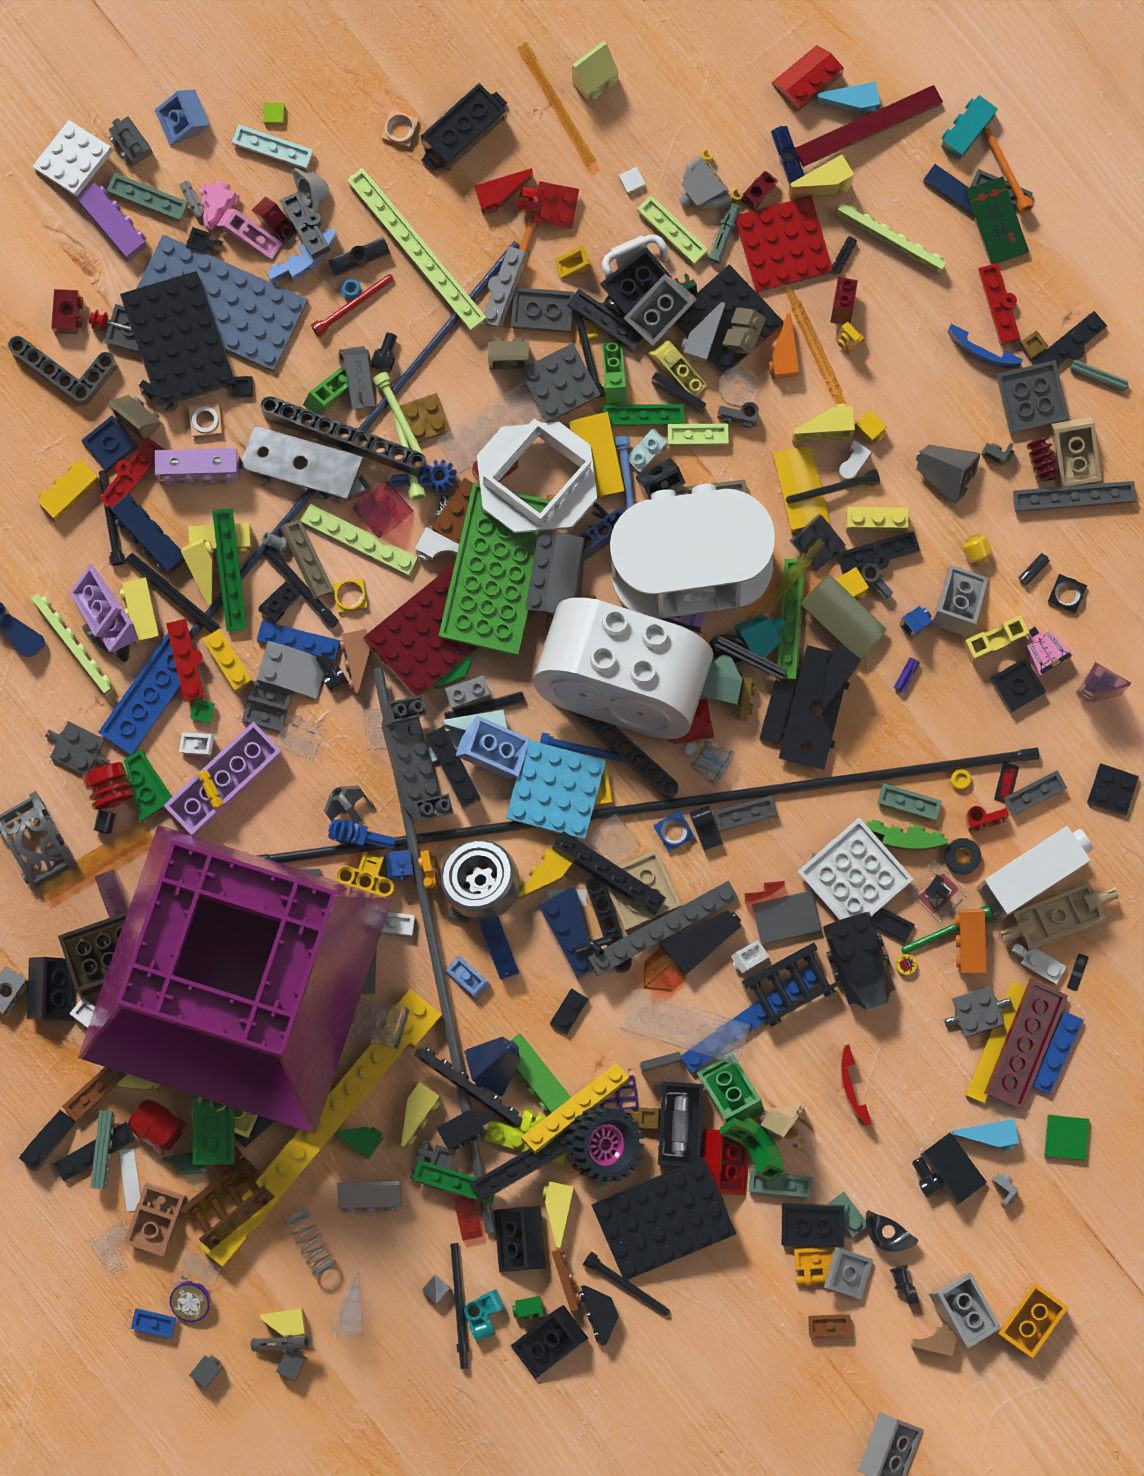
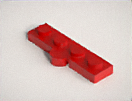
M998 263L978 268L1000 345L1020 340L1014 315L1011 311L1016 306L1017 298L1013 293L1006 292Z
M147 437L129 462L126 460L117 462L115 466L117 476L99 498V501L111 509L128 493L130 494L155 463V450H164V448Z
M181 619L166 623L184 702L205 698L198 671V666L203 663L204 657L199 650H193L187 620Z

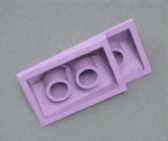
M90 564L69 593L94 636L101 637L109 652H114L138 640V636L133 622L94 565Z

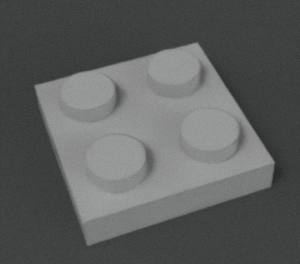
M835 1247L824 1288L862 1299L873 1259Z

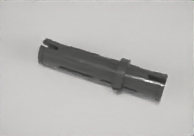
M293 1335L278 1338H253L250 1345L253 1352L273 1350L292 1352L294 1349H309L310 1338L308 1336L293 1337ZM267 1343H276V1345H267Z

